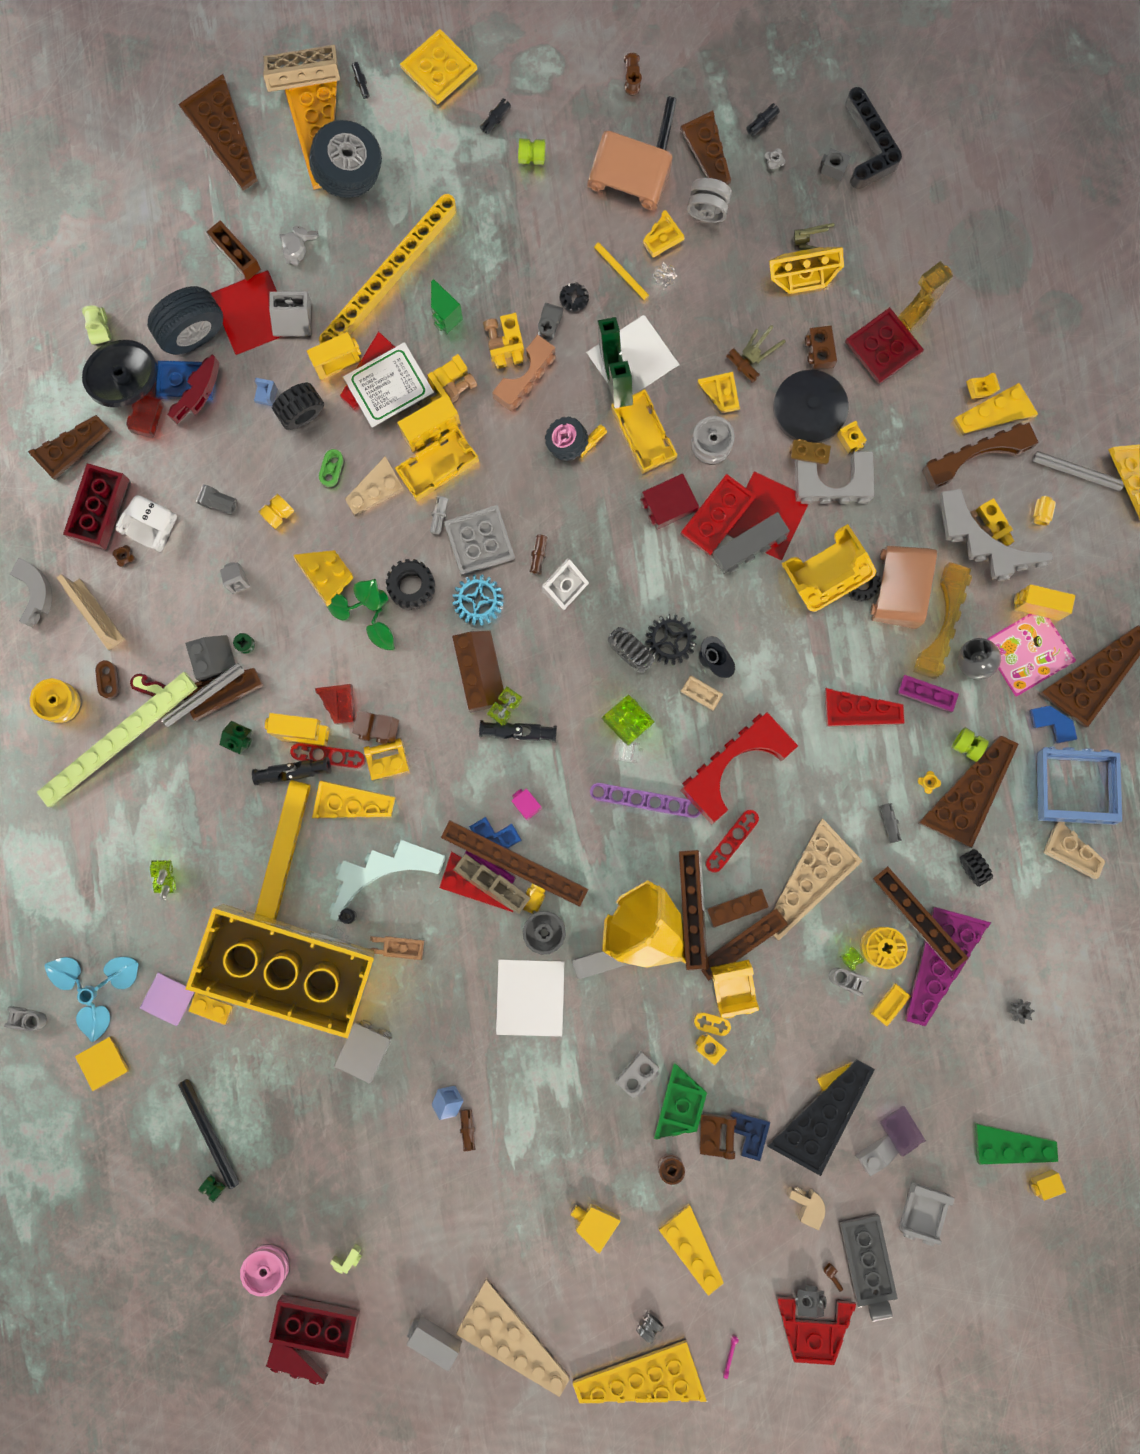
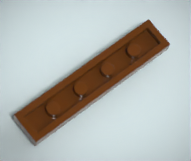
M776 908L707 957L708 970H701L708 981L711 980L710 967L736 962L787 926V921Z

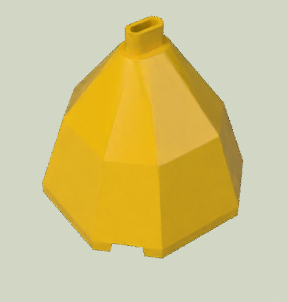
M647 880L619 896L616 901L619 905L613 915L608 914L604 920L602 951L619 962L647 968L680 961L686 964L681 914L666 890Z

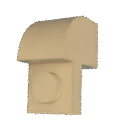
M797 1186L795 1189L789 1187L786 1195L803 1205L797 1218L800 1222L819 1231L825 1217V1205L821 1197L811 1188L808 1195H806L807 1192Z

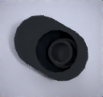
M710 636L705 638L699 651L700 663L718 677L730 678L735 672V663L725 645L717 637Z

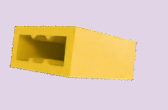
M1030 584L1016 593L1014 597L1015 610L1059 621L1072 614L1075 595Z

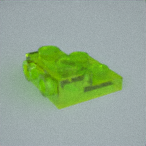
M629 694L601 718L627 746L638 739L655 723L651 716Z

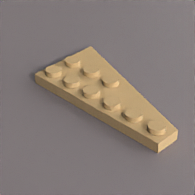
M823 818L820 820L773 910L777 908L788 923L787 926L773 935L778 941L862 862L857 854Z
M486 1278L456 1331V1335L560 1397L570 1380V1376L555 1358L548 1353L544 1345L537 1340L533 1332L516 1312L509 1307L503 1297L492 1287Z

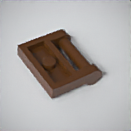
M703 1113L701 1115L700 1154L723 1157L729 1160L735 1159L734 1126L737 1124V1118ZM722 1124L727 1125L726 1149H721Z

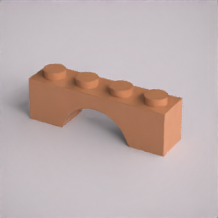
M538 334L526 348V354L530 361L528 371L517 379L503 378L492 392L493 399L510 411L521 404L523 395L525 393L528 394L532 390L534 381L542 377L545 372L544 368L547 364L551 365L556 358L555 347Z

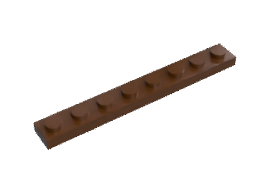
M449 820L441 836L442 839L579 907L589 890Z

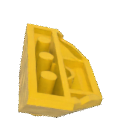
M818 247L782 254L769 260L770 279L789 294L825 288L844 267L843 247Z

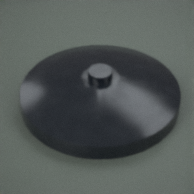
M117 340L109 342L93 352L86 361L82 371V383L88 395L98 404L114 408L128 406L142 399L151 390L157 378V363L151 351L137 341Z
M802 370L790 375L779 386L773 402L774 417L782 432L793 440H805L812 443H822L834 437L844 425L849 410L848 397L843 386L833 376L819 370Z

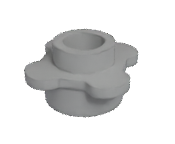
M779 148L773 152L768 151L765 153L768 167L771 169H776L780 165L783 166L786 162L782 157V150Z

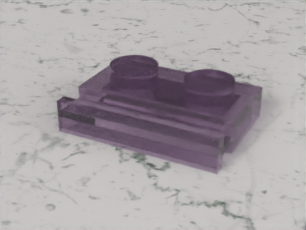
M901 1106L900 1109L879 1121L902 1157L917 1148L921 1143L926 1142L905 1106Z

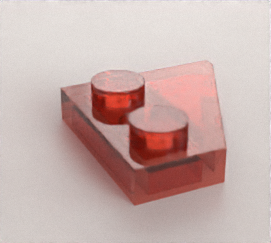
M352 684L315 688L316 693L319 694L323 701L324 707L329 711L334 724L355 723Z

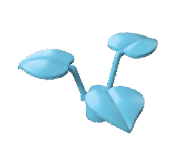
M62 957L47 962L45 970L50 981L61 990H70L74 987L75 982L77 983V999L80 1003L87 1004V1006L78 1012L76 1022L79 1029L91 1042H94L103 1035L110 1023L108 1009L105 1006L95 1007V1004L92 1002L97 996V990L109 981L117 989L130 987L137 977L139 963L130 957L113 958L106 963L103 969L104 974L108 978L96 987L88 985L82 988L81 982L77 978L81 974V967L73 958Z

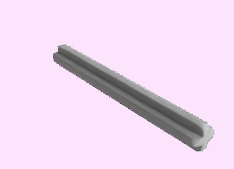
M1040 451L1034 454L1033 461L1118 491L1124 487L1121 479Z
M239 663L235 664L164 715L161 721L165 726L169 727L244 673V669Z

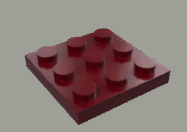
M890 307L845 340V343L878 384L884 382L924 352L923 347Z

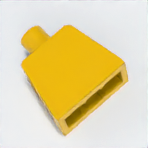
M592 1203L586 1211L576 1205L570 1214L579 1221L575 1227L576 1232L599 1254L621 1221L618 1215Z

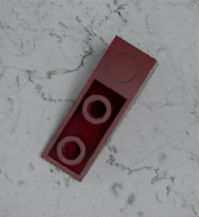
M272 1344L266 1367L270 1368L272 1372L288 1373L290 1377L295 1379H308L310 1383L315 1385L325 1383L328 1374L303 1349Z

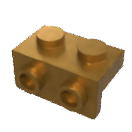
M793 440L789 454H791V459L827 465L831 446L824 443Z

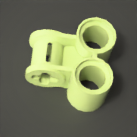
M93 305L82 308V314L86 321L85 329H87L91 344L95 345L111 341L104 308H98Z

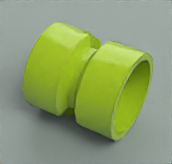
M519 138L518 164H529L532 161L534 165H544L545 140L535 139L531 142L530 139Z
M964 727L957 735L952 749L961 754L965 752L966 757L977 762L985 752L989 740L980 735L976 737L975 732Z

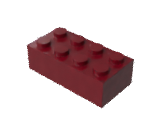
M87 463L63 535L72 541L106 550L129 479L123 473Z
M281 1295L277 1301L269 1343L348 1359L353 1348L360 1310Z

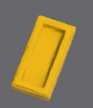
M894 983L871 1014L885 1026H888L910 999L911 995Z

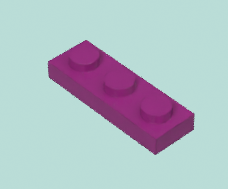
M903 675L897 694L948 712L954 711L959 696L958 693L907 675Z

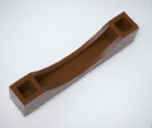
M1030 422L1024 425L1018 423L1011 427L1012 430L999 431L994 434L995 437L993 438L985 437L974 446L968 444L957 453L951 451L940 460L935 458L928 461L922 471L931 491L948 484L954 478L960 466L975 456L990 452L1018 455L1034 448L1039 442Z

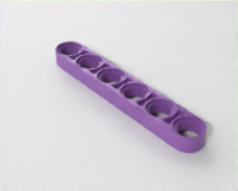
M596 783L590 789L591 797L597 801L688 818H696L701 814L699 811L695 815H691L688 812V806L692 804L689 799L603 783ZM600 786L604 789L602 797L594 796L593 789ZM615 790H620L623 793V798L619 801L612 798V792ZM638 793L641 795L642 801L640 804L632 803L631 796ZM652 797L660 799L661 804L659 807L654 808L650 805ZM675 800L679 803L680 807L677 811L669 809L670 801Z

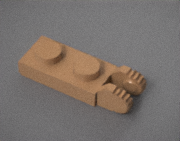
M370 936V941L384 942V950L369 948L374 950V954L414 960L423 959L425 940Z

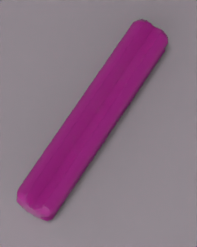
M465 851V854L480 865L483 864L496 875H501L511 884L514 883L516 878L503 868Z

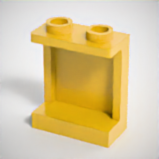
M749 960L710 967L717 1008L721 1018H733L735 1015L752 1014L755 1011H759L752 976L754 975L753 967Z

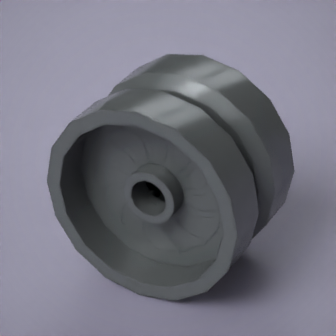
M540 911L531 915L523 928V939L526 946L533 952L541 955L557 951L562 946L566 936L562 919L549 911ZM547 929L548 935L542 936L541 930Z

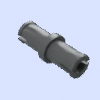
M892 803L881 805L880 808L884 818L883 826L886 827L889 843L902 841L897 825L899 821L895 818Z

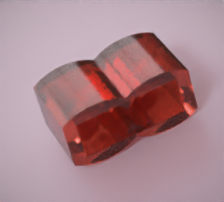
M145 395L142 399L132 404L133 412L131 416H128L126 422L131 433L149 438L155 436L158 421L164 407L161 399Z

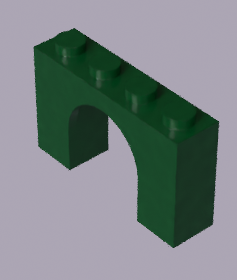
M617 318L597 320L600 354L614 408L633 405L632 375L628 361H623L620 330Z

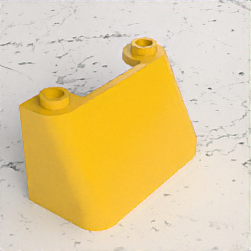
M848 524L838 529L834 534L835 544L807 561L802 562L799 557H792L782 563L786 573L810 611H818L868 582L876 574V569L870 557Z

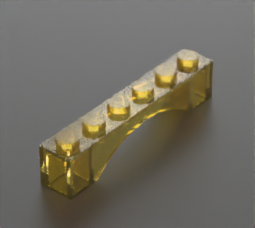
M941 261L921 276L918 281L921 290L898 317L910 333L926 321L953 277L950 268Z
M951 562L945 565L939 583L945 600L944 622L934 642L918 654L913 673L936 679L939 675L943 674L945 669L943 662L945 657H948L951 649L948 645L950 639L952 640L956 633L954 625L961 616L960 605L965 602L967 593L964 592L972 579L970 568Z

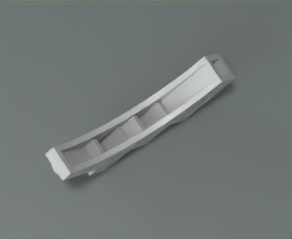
M962 489L941 493L940 503L946 541L960 542L966 538L969 560L975 559V562L987 560L986 557H988L992 579L1006 581L1015 573V568L1016 571L1027 570L1029 566L1043 568L1047 567L1053 560L1052 552L1033 553L1020 551L1005 546L989 536L971 516L965 504Z

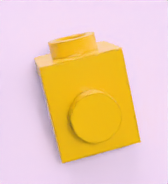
M990 373L985 377L971 378L966 381L971 399L989 397L1000 390L995 373Z

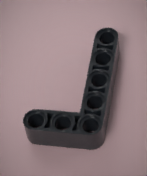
M854 87L848 94L846 108L875 154V157L858 165L853 171L850 183L854 188L861 189L897 170L902 159V153L865 91L860 87Z

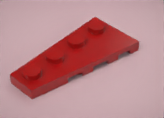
M451 851L439 888L513 912V910L501 904L453 871L462 857Z

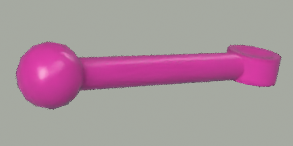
M736 1336L731 1338L732 1345L723 1374L724 1379H728L735 1346L739 1342Z

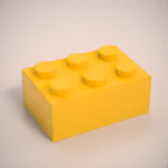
M447 394L397 422L400 432L412 453L422 451L426 448L427 444L432 441H439L443 435L461 425L458 412Z

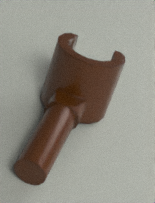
M828 1263L824 1268V1273L841 1292L843 1287L834 1276L838 1270L831 1263Z

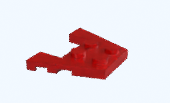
M777 1296L793 1361L795 1363L835 1365L844 1341L843 1337L850 1325L852 1313L855 1311L856 1303L837 1301L836 1322L796 1320V1299L793 1297Z

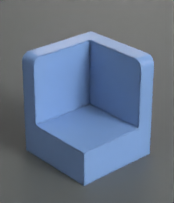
M255 378L257 385L254 398L255 403L272 406L278 390L274 381Z
M456 1086L441 1088L437 1090L432 1107L439 1120L456 1117L463 1099Z

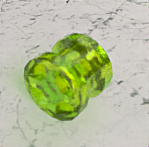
M852 946L846 954L840 956L841 960L851 971H854L858 964L865 962L859 952Z

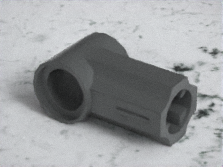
M203 484L196 503L203 507L215 508L231 515L235 511L237 499Z

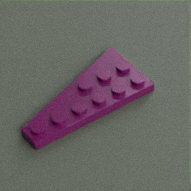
M933 907L931 916L966 954L968 959L976 944L981 940L983 933L991 924L988 921ZM924 941L905 1021L926 1026L967 960L952 971L929 944Z

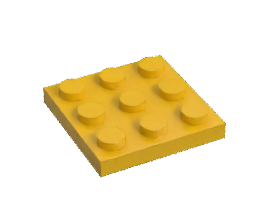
M441 29L437 30L400 63L401 69L437 105L477 71V65Z

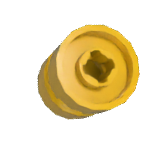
M276 494L269 500L270 505L265 504L258 511L274 529L283 523L282 518H288L294 512L291 506L279 494Z

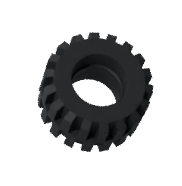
M305 382L284 391L273 403L272 410L286 430H292L302 427L316 418L322 411L324 402L313 385Z
M405 559L403 563L398 561V565H393L391 567L392 571L387 573L386 589L389 596L396 605L403 609L412 610V608H416L417 610L420 609L421 605L426 606V602L428 600L431 601L432 594L435 593V581L430 569L423 562L419 563L416 559H413V561ZM410 575L419 577L422 584L417 592L406 594L400 590V583L405 577Z

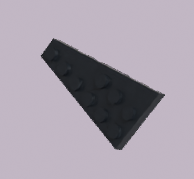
M856 1059L783 1129L767 1147L821 1176L875 1069Z

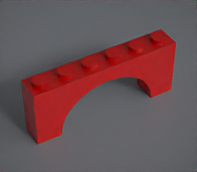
M768 712L763 716L761 713L752 720L754 724L750 728L745 726L738 732L739 738L736 740L732 738L724 745L726 749L722 753L717 751L710 758L712 762L708 766L704 763L696 770L698 775L694 778L690 776L682 783L684 787L680 791L711 825L728 811L721 797L720 782L724 769L734 757L749 751H763L782 761L798 747L795 741Z

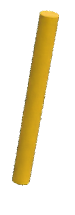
M598 242L594 248L643 300L647 299L649 294Z

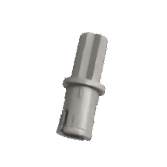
M436 497L434 512L431 513L433 520L430 532L432 534L439 535L441 532L443 519L446 518L445 512L448 503L446 497Z

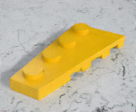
M1017 383L960 414L953 420L961 434L967 435L986 430L990 427H998L1006 423L1036 417L1038 413L1020 383Z
M1140 444L1112 447L1108 449L1140 519Z
M321 780L319 781L312 818L392 816L396 797Z
M689 1204L661 1226L659 1231L709 1296L724 1282Z

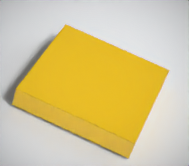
M112 1036L75 1056L92 1091L129 1072Z

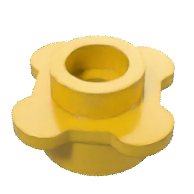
M928 771L924 777L918 779V784L923 786L925 793L930 794L933 789L941 786V781L938 780L933 771Z

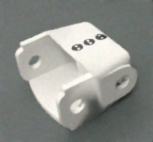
M136 495L122 513L116 525V531L122 535L126 534L141 545L161 552L169 539L177 515L157 503Z

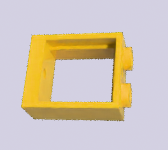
M348 332L306 350L320 380L360 362L358 356L361 355L359 346L354 337L350 338Z

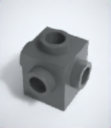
M805 1285V1289L798 1290L796 1295L798 1316L813 1318L824 1316V1309L827 1304L824 1291L817 1290V1286Z

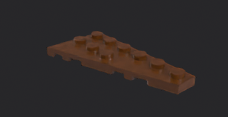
M222 74L178 105L242 191H244L258 180L224 74Z
M1138 625L1039 694L1085 728L1089 727L1140 657V626Z
M999 736L983 753L981 758L973 763L918 824L972 848L1019 744L1004 736Z

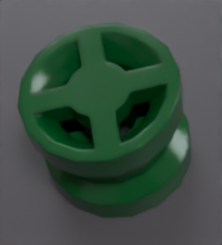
M239 633L233 640V646L240 653L249 654L255 648V641L248 634Z

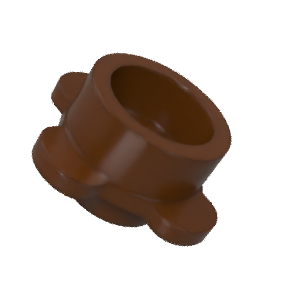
M128 545L119 547L112 553L117 560V565L120 567L135 560V556L131 554V548Z

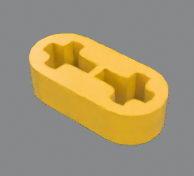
M705 1012L697 1013L694 1017V1025L701 1031L725 1036L731 1030L730 1022L725 1018ZM705 1016V1019L710 1021L711 1024H704L703 1027H700V1023L697 1020ZM721 1021H724V1025L727 1028L719 1032V1028L713 1025L714 1023L721 1024Z

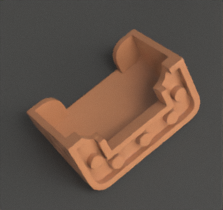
M604 131L587 186L594 191L604 190L605 186L640 197L639 201L645 209L656 210L671 172L673 157L666 150L612 131Z
M886 546L885 549L881 550L880 560H883L884 569L879 598L876 604H872L870 615H873L872 621L917 629L924 624L930 600L937 550L900 546Z

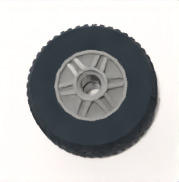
M336 120V122L332 121L324 125V127L317 131L312 140L309 165L314 176L313 178L320 187L334 196L354 198L355 196L358 197L363 195V193H367L375 184L381 168L382 152L377 139L367 128L357 122Z
M199 286L184 287L168 294L153 307L148 316L147 327L164 352L180 355L191 352L209 342L218 333L223 324V312L208 290Z

